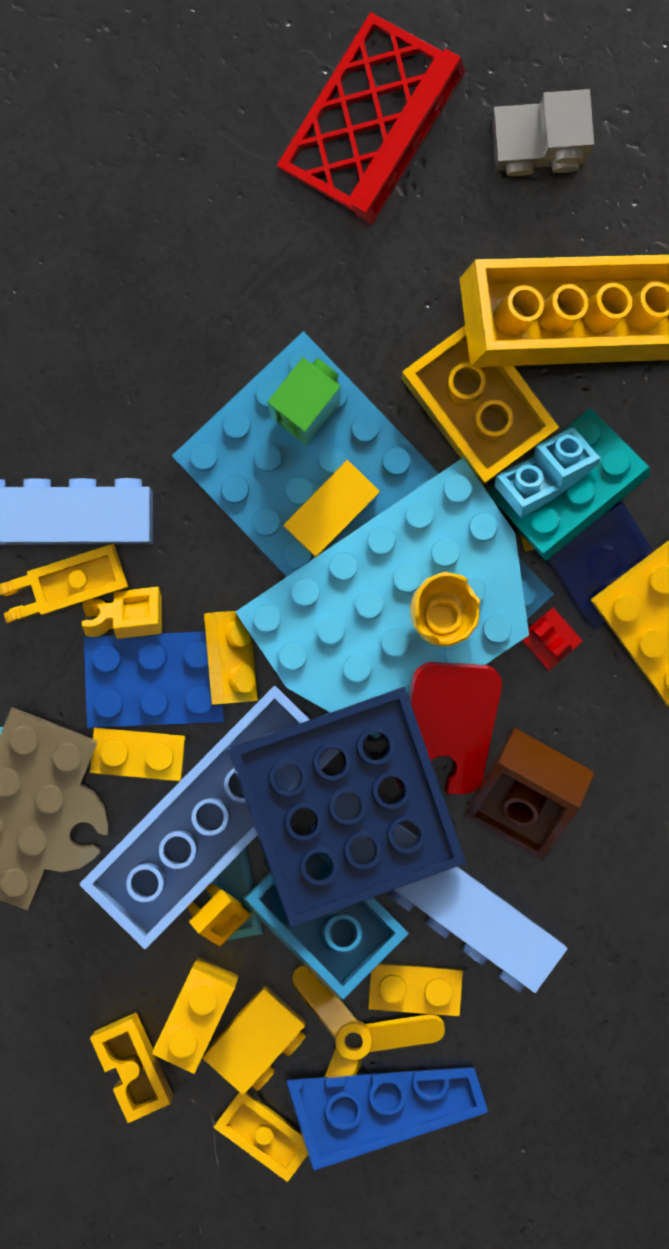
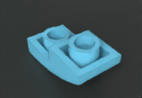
M572 427L537 444L534 457L497 474L494 486L520 518L576 484L599 464L600 457L577 430Z

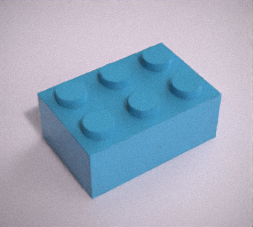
M315 853L306 862V872L314 880L325 878L331 870L330 859L324 853ZM270 871L241 899L336 998L342 1000L409 934L374 897L290 927Z

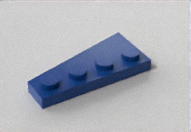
M473 1067L285 1080L310 1164L314 1171L488 1113L477 1074Z

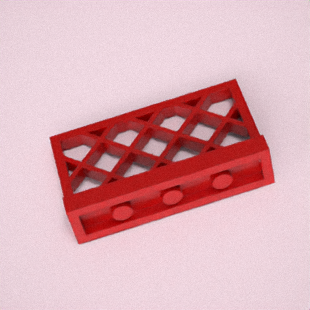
M370 12L277 164L278 169L354 211L357 217L372 225L464 76L465 68L462 58L448 49H445L443 52ZM377 29L391 37L394 51L368 57L365 44L373 31ZM397 41L405 44L408 47L399 49ZM362 52L363 59L356 61L357 57ZM421 53L433 60L425 74L406 78L402 58ZM397 60L401 80L376 87L371 67ZM366 68L371 89L345 96L342 82L346 75ZM417 86L415 91L411 95L409 88ZM404 89L407 104L402 112L383 117L378 96ZM338 90L340 98L332 99ZM373 98L378 119L352 126L348 105ZM342 107L347 127L322 134L319 119L324 111ZM394 124L387 134L386 126ZM380 128L383 143L378 151L360 156L355 134ZM313 129H315L316 136L308 138ZM349 136L354 157L329 164L324 143ZM319 145L323 166L304 171L293 164L301 149ZM370 162L369 166L364 172L362 164ZM357 166L360 180L351 195L349 196L336 189L331 173ZM326 175L328 184L317 177Z

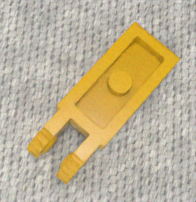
M110 544L27 571L28 575L1 583L0 596H10L18 593L20 590L32 587L36 599L35 603L17 606L4 613L6 623H12L39 613L43 616L84 601L129 588L116 546L115 544Z

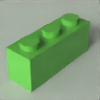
M302 357L268 400L267 404L271 419L307 446L340 404L341 386L337 380L339 375L318 358L313 363H310Z

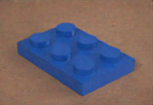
M206 632L162 633L117 639L116 635L83 637L87 728L224 722V704L212 705Z

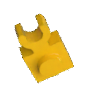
M159 587L114 592V602L105 603L100 599L82 602L86 617L98 616L93 620L82 621V628L88 637L101 636L109 629L114 630L117 639L162 634V596Z

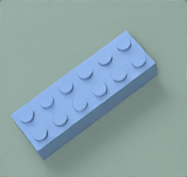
M274 685L79 885L146 949L257 836L227 749L310 719ZM335 748L323 751L319 758L320 769L322 770L340 751ZM292 764L280 766L275 773L276 785L283 791L295 789L300 782L299 770Z

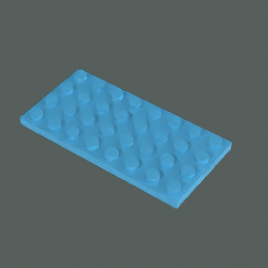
M304 331L172 455L179 465L286 577L315 557L283 525L346 460L355 466L380 493L324 551L439 474ZM302 357L310 363H313L316 358L326 363L339 375L337 380L341 386L339 406L307 446L271 419L267 404L268 400ZM519 557L526 616L528 619L554 593Z

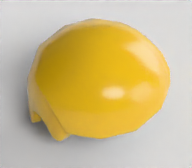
M442 572L429 577L413 593L410 604V616L413 626L422 638L430 644L444 647L453 646L467 640L478 626L480 598L477 597L469 586L468 579L462 575Z

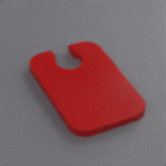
M426 662L416 669L412 677L409 700L430 761L438 756H448L454 761L453 771L447 777L445 787L447 794H469L475 791L483 780L502 688V679L499 673L491 666ZM396 779L397 783L402 788L400 781Z

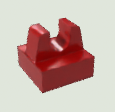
M554 607L528 628L529 635L521 640L547 671L555 667L583 642Z

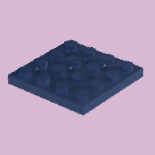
M400 687L227 749L290 927L466 863L405 687ZM374 732L381 734L387 741V751L378 760L368 758L363 751L364 739ZM329 748L337 749L344 758L342 770L333 776L323 773L319 766L320 755ZM284 764H292L300 772V782L291 791L281 790L275 782V773ZM387 777L398 779L403 788L401 798L393 804L384 803L378 794L379 784ZM346 792L354 794L359 801L358 813L349 820L341 819L334 809L337 797ZM307 808L314 814L316 824L312 832L300 836L292 830L290 819L296 810ZM403 821L412 822L418 831L416 842L408 848L399 847L393 836L396 826ZM359 837L369 838L375 848L372 859L364 864L356 863L350 856V846ZM315 853L326 854L331 862L329 874L320 880L312 879L306 872V862Z

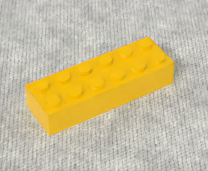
M669 255L476 259L459 278L470 367L669 360Z

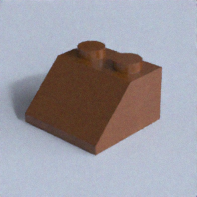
M514 728L495 757L463 817L543 861L579 810L595 772Z

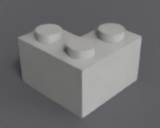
M590 89L544 92L539 104L500 106L493 109L491 120L495 171L506 170L507 176L530 175L534 173V168L552 167V172L554 173L577 171L580 164L586 163L593 149L594 133Z

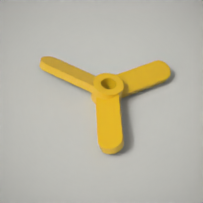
M305 965L298 967L292 974L291 982L295 990L335 1038L336 1049L325 1077L357 1075L363 1057L369 1052L435 1043L444 1036V1022L439 1016L434 1014L365 1024L362 1021L356 1020L343 1002L336 998ZM350 1033H357L362 1037L363 1043L359 1047H351L346 1042V1036Z

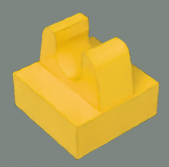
M209 884L206 890L211 894L212 899L203 908L193 901L188 905V910L192 916L189 923L198 934L221 947L252 914L241 901L214 884Z

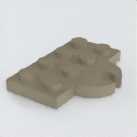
M11 707L0 733V900L28 911L45 869L58 872L80 869L94 860L101 852L100 847L94 843L82 845L74 842L70 836L71 829L78 823L86 822L94 826L98 834L107 835L108 821L105 807L93 790L81 783L96 748L97 740Z

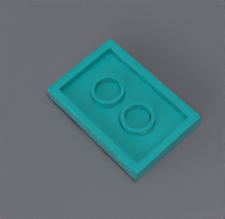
M591 408L560 432L562 433L574 427L600 457L599 464L586 476L550 502L520 518L495 486L488 491V494L503 516L545 561L651 476L650 467Z

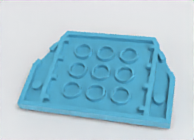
M464 457L236 611V614L286 688L328 712L347 707L400 687H405L409 697L412 677L416 669L426 662L486 665L529 635L515 532ZM442 572L459 574L466 577L469 586L477 597L480 598L478 626L467 640L450 647L436 646L423 639L414 628L410 616V604L413 593L427 578ZM376 732L369 734L375 738L381 736V734Z

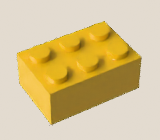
M465 325L402 371V381L461 459L464 457L483 486L559 429V426L514 366L470 367Z

